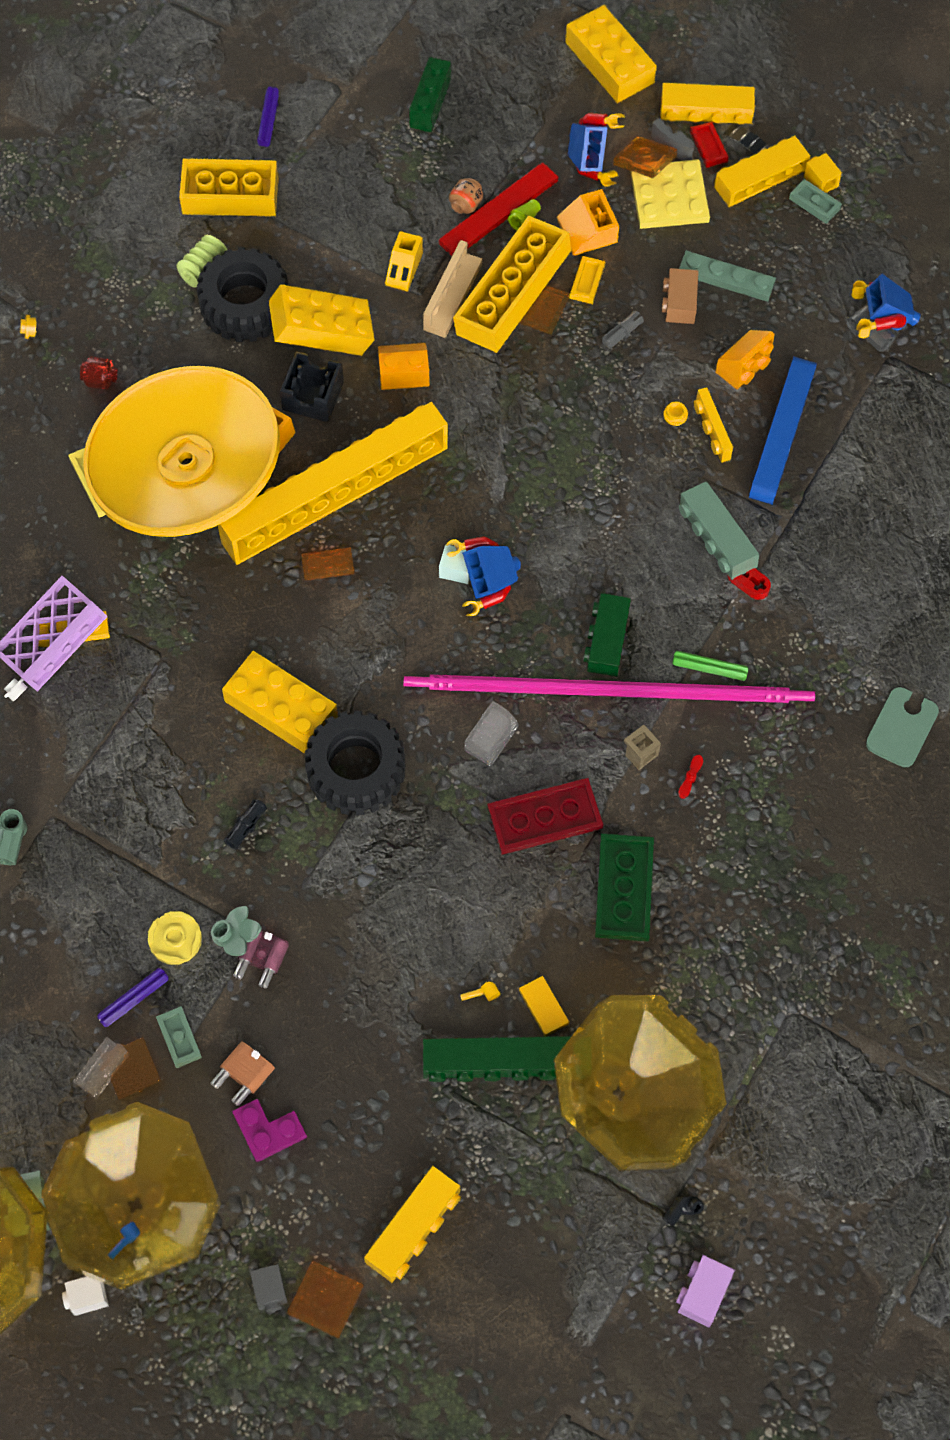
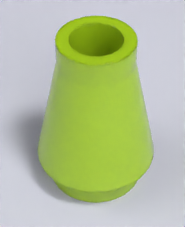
M531 199L528 203L512 210L508 218L511 227L517 231L528 216L535 217L541 210L539 202Z

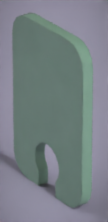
M898 687L890 693L867 738L866 747L870 752L901 767H910L915 762L938 716L939 709L934 702L924 698L921 704V711L915 715L909 714L904 709V704L909 701L913 692Z

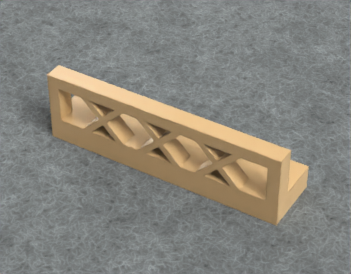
M460 240L423 314L424 331L446 338L454 322V315L462 306L482 266L481 258L467 254V242Z

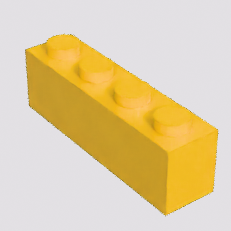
M663 83L661 120L752 124L755 109V87Z
M796 136L783 139L777 145L768 149H762L758 154L749 158H743L735 165L722 168L716 174L714 188L728 207H731L804 172L806 164L810 159V154Z
M432 1166L364 1257L365 1263L391 1283L396 1278L401 1280L410 1268L408 1261L414 1254L419 1256L427 1245L425 1238L431 1231L433 1233L437 1232L444 1222L442 1216L447 1209L452 1211L461 1199V1196L458 1195L460 1193V1185Z

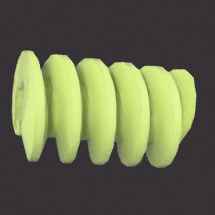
M203 236L201 241L196 243L195 247L189 251V254H186L183 260L177 263V270L180 276L188 285L197 287L198 277L202 271L204 272L203 267L208 262L212 263V258L216 255H224V251L227 248L214 236Z

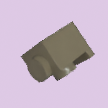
M642 725L624 739V743L627 745L625 756L638 770L659 755L661 743L645 725Z

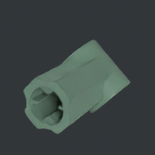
M8 809L0 816V864L9 866L16 865L22 838L27 832L25 819L15 809ZM11 821H19L15 828H7Z

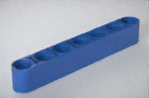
M793 357L749 494L751 499L773 505L817 366L815 362Z

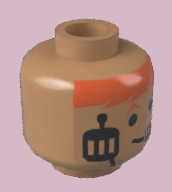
M471 178L460 179L449 193V201L453 210L457 213H472L483 199L481 185Z

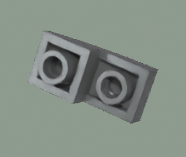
M660 118L652 123L651 137L661 148L680 160H692L694 144L689 137H686L681 130L673 134L670 126L665 125Z

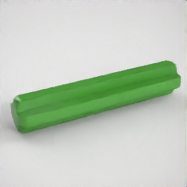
M682 651L674 653L673 665L742 681H745L747 678V666Z

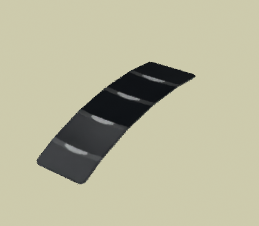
M735 123L723 133V135L745 146L755 155L762 149L770 148L757 135Z

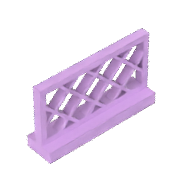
M61 576L0 641V658L38 692L108 616L66 578ZM64 585L69 588L68 598L57 599V593ZM85 602L87 604L80 613L73 614L74 603ZM68 604V615L57 616V605ZM46 606H51V617L40 618V611ZM67 621L65 630L56 633V622ZM50 623V634L39 635V624ZM27 625H34L33 636L22 637V630ZM50 639V646L45 651L38 652L39 640ZM33 641V652L21 654L22 643ZM16 643L15 655H5L2 653L9 644ZM32 658V665L23 672L21 670V659Z

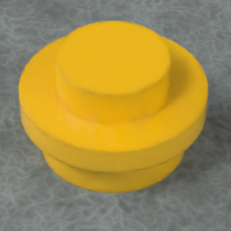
M26 315L25 319L20 321V334H24L25 339H29V337H35L36 318Z
M672 402L665 407L663 416L667 423L678 426L686 422L688 411L682 403Z

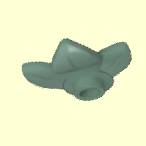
M247 906L233 909L226 920L216 922L211 929L213 942L223 947L224 951L231 956L244 955L247 951L246 943L256 939L262 929L258 922L247 919L249 912Z

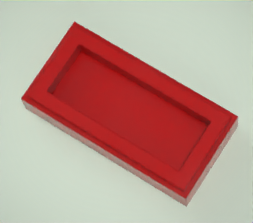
M713 122L690 128V134L706 168L728 162L729 157Z

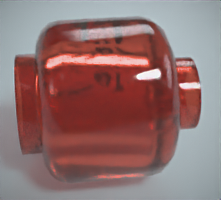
M90 356L86 361L82 362L80 379L84 381L87 387L106 390L110 388L112 382L117 381L118 369L114 368L111 359Z

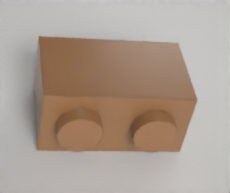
M670 268L669 278H664L663 292H667V298H663L662 312H666V322L694 324L697 308L698 270Z

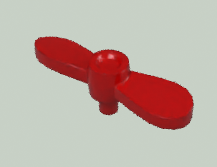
M701 755L694 756L691 761L690 770L686 773L685 781L678 791V796L681 799L688 797L690 794L692 783L695 782L697 777L696 774L703 765Z

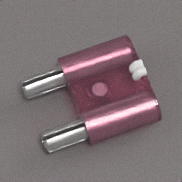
M261 931L256 939L246 943V953L237 957L240 961L234 972V977L242 979L249 964L264 970L259 986L267 988L273 974H277L289 942L273 936L271 933Z

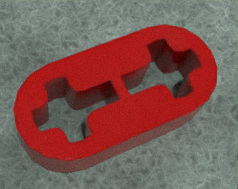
M755 568L735 577L733 580L728 576L731 583L754 599H764L770 592V580ZM760 584H763V585H764V586H763V589H761V588L758 589V590H755V589H754L755 585H757V586L760 585Z

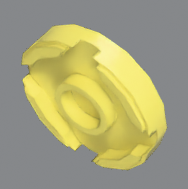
M181 911L165 913L153 921L148 931V944L152 954L159 961L168 965H180L188 962L198 953L201 947L202 933L198 923L191 915Z

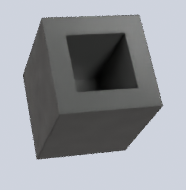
M279 1265L250 1271L259 1310L265 1309V1312H274L282 1309V1304L288 1302Z

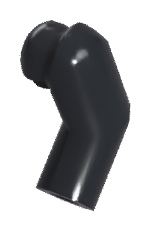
M696 1196L678 1197L662 1219L669 1225L674 1226L681 1215L700 1214L704 1209V1203Z

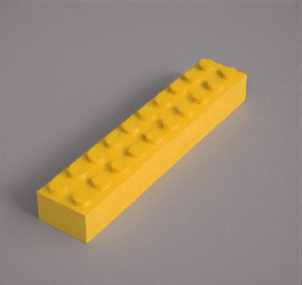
M432 402L420 405L412 413L396 418L392 424L384 428H378L370 436L354 441L348 448L332 453L326 460L310 465L306 471L290 476L284 483L276 487L268 488L238 514L219 524L218 529L222 545L236 565L244 562L448 449L447 422Z

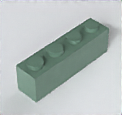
M707 481L681 493L679 505L681 515L684 518H688L691 522L696 536H701L706 550L710 555L713 554L716 557L718 566L723 573H727L730 579L733 580L735 577L758 567L759 553Z

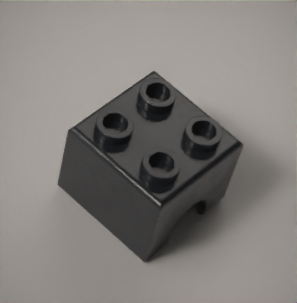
M296 351L280 390L282 410L329 422L344 383L342 363L329 360L327 367L317 366L309 360L308 354Z

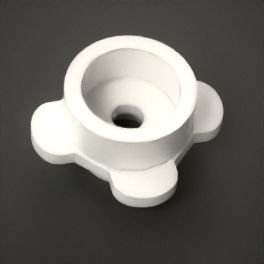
M14 678L4 688L7 692L4 697H9L12 701H15L27 688L23 683L24 680L21 678L17 681Z

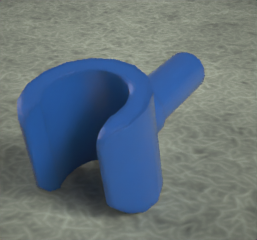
M134 1221L120 1230L124 1238L108 1253L111 1259H114L125 1246L134 1242L139 1236L140 1230Z

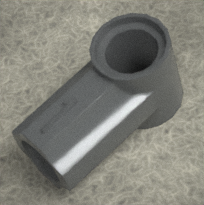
M868 305L863 306L846 320L847 327L856 336L859 334V330H856L861 319L864 318L874 322L870 319ZM872 329L869 337L865 339L879 352H883L894 341L895 335L888 329L879 331Z

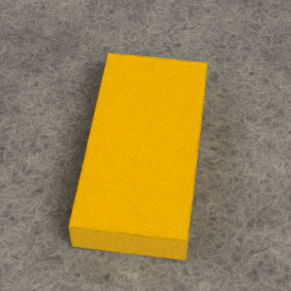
M582 256L570 293V299L593 304L605 267V261Z
M543 976L519 988L522 998L545 1037L569 1025V1020Z

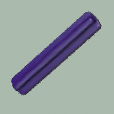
M268 87L266 89L257 139L258 145L261 147H268L271 142L279 97V90L276 87Z
M162 968L156 969L97 1015L100 1023L104 1027H108L169 980L166 972Z

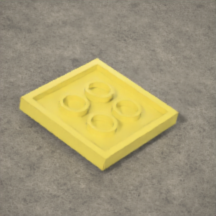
M699 160L634 165L630 167L640 229L709 222L710 215Z

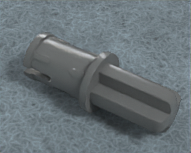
M634 310L624 320L616 322L615 327L602 337L603 345L610 349L623 338H628L630 332L644 322L642 316L636 321L633 320L640 313Z

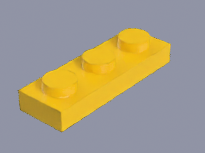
M708 388L699 389L696 400H694L695 411L698 415L701 414L704 432L706 435L709 434L712 440L711 447L715 455L718 454L721 463L731 460L733 446Z

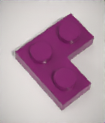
M258 1099L232 1111L256 1163L307 1138L295 1111L270 1123Z

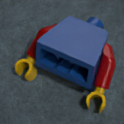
M588 113L579 120V123H572L568 155L580 175L596 181L600 179L602 185L608 187L616 184L610 177H616L618 173L614 170L602 173L608 128L606 126L608 124L610 128H623L624 125H618L617 119L618 117L625 116L624 114H611L608 117L607 114Z
M881 274L873 282H870V285H866L865 282L860 280L853 284L852 298L862 299L866 292L870 319L874 321L871 322L863 318L858 322L856 330H859L858 336L860 338L869 337L872 329L879 331L892 328L898 331L907 323L914 326L920 320V313L913 309L910 293L885 275Z
M487 537L466 539L463 543L456 539L450 540L445 546L454 545L456 552H449L447 556L454 557L461 550H466L462 554L475 598H480V601L477 602L466 601L463 603L462 607L471 604L474 608L473 612L466 614V616H474L478 614L480 608L484 607V609H487L504 601L511 590V584L518 580L516 571L521 567L518 557H512L507 546H499L497 542Z

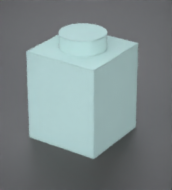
M451 545L445 546L439 565V578L469 584L470 577L462 554L466 550H461L456 556L449 557L447 554L452 551L456 552V547Z

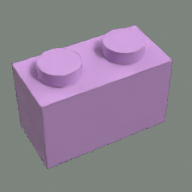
M704 1255L700 1263L694 1260L688 1277L692 1278L689 1288L682 1287L676 1303L681 1305L678 1313L710 1327L735 1270Z

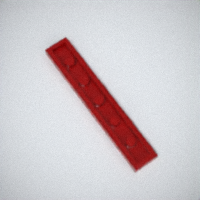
M542 162L441 237L439 245L451 256H453L460 240L467 242V249L506 221L512 210L528 203L531 199H535L557 183L558 176Z

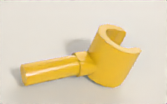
M486 982L475 991L460 994L462 1001L485 995L488 1001H492L500 996V992L493 982Z

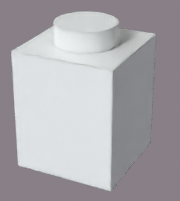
M99 1273L65 1283L66 1292H62L64 1306L66 1310L70 1309L75 1316L109 1306L103 1278Z

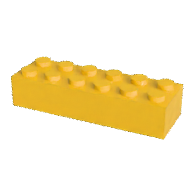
M528 216L454 315L456 335L497 353L571 252L569 232Z

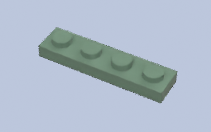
M690 251L685 252L679 269L698 270V281L767 302L776 281L775 277Z

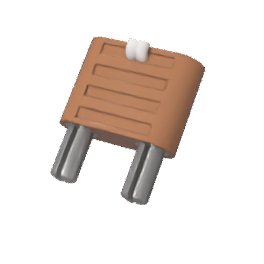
M241 1041L220 1066L222 1070L212 1080L211 1085L218 1089L230 1076L243 1086L232 1099V1102L239 1106L249 1093H255L275 1068L256 1050H253Z

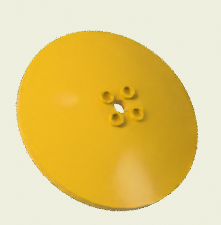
M208 366L174 368L138 381L119 394L104 409L96 420L86 442L83 462L84 475L87 486L100 509L110 519L124 528L140 534L159 537H176L198 533L232 518L257 497L270 479L276 466L280 449V431L275 413L268 399L259 388L246 378L225 369ZM192 458L189 464H181L184 459Z

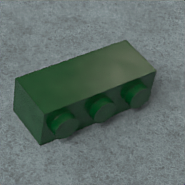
M429 57L409 109L410 128L432 133L451 82L450 61Z
M601 593L600 601L594 602L592 617H596L595 625L590 624L588 639L592 640L591 647H586L584 662H588L587 672L618 676L631 598Z

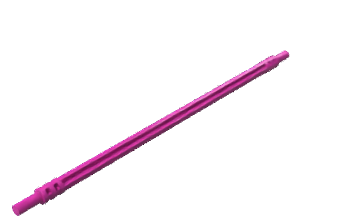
M431 674L430 677L404 676V686L429 687V690L789 703V700L815 701V691H797L785 687Z

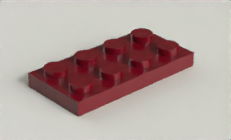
M588 778L487 804L501 855L603 829V822Z

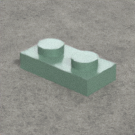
M806 179L790 193L789 197L791 201L826 224L836 215L842 203Z
M182 1006L156 1016L176 1069L202 1058Z

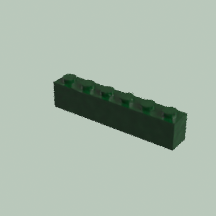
M589 1036L423 1039L424 1079L429 1078L431 1082H443L446 1078H457V1081L469 1082L473 1078L499 1081L501 1077H512V1080L515 1081L528 1080V1077L554 1080L556 1076H567V1079L580 1080L584 1076L589 1075Z

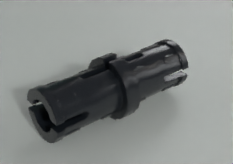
M254 798L242 816L239 815L236 818V824L223 839L230 848L237 850L245 837L256 828L255 824L267 810V806L262 801Z

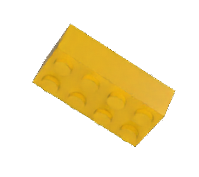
M605 5L567 24L566 44L617 103L654 84L656 64Z
M183 159L179 196L182 214L276 216L278 193L277 161Z
M281 284L269 300L275 342L362 356L374 341L367 299Z
M255 651L251 652L222 688L224 701L304 754L305 750L308 749L307 742L309 737L315 736L314 730L320 724L324 727L326 725L325 719L331 716L334 719L338 717L336 703Z

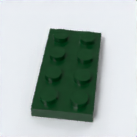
M601 834L595 938L649 942L654 837Z

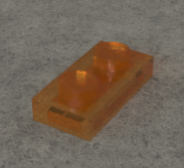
M351 547L301 554L305 580L355 574Z

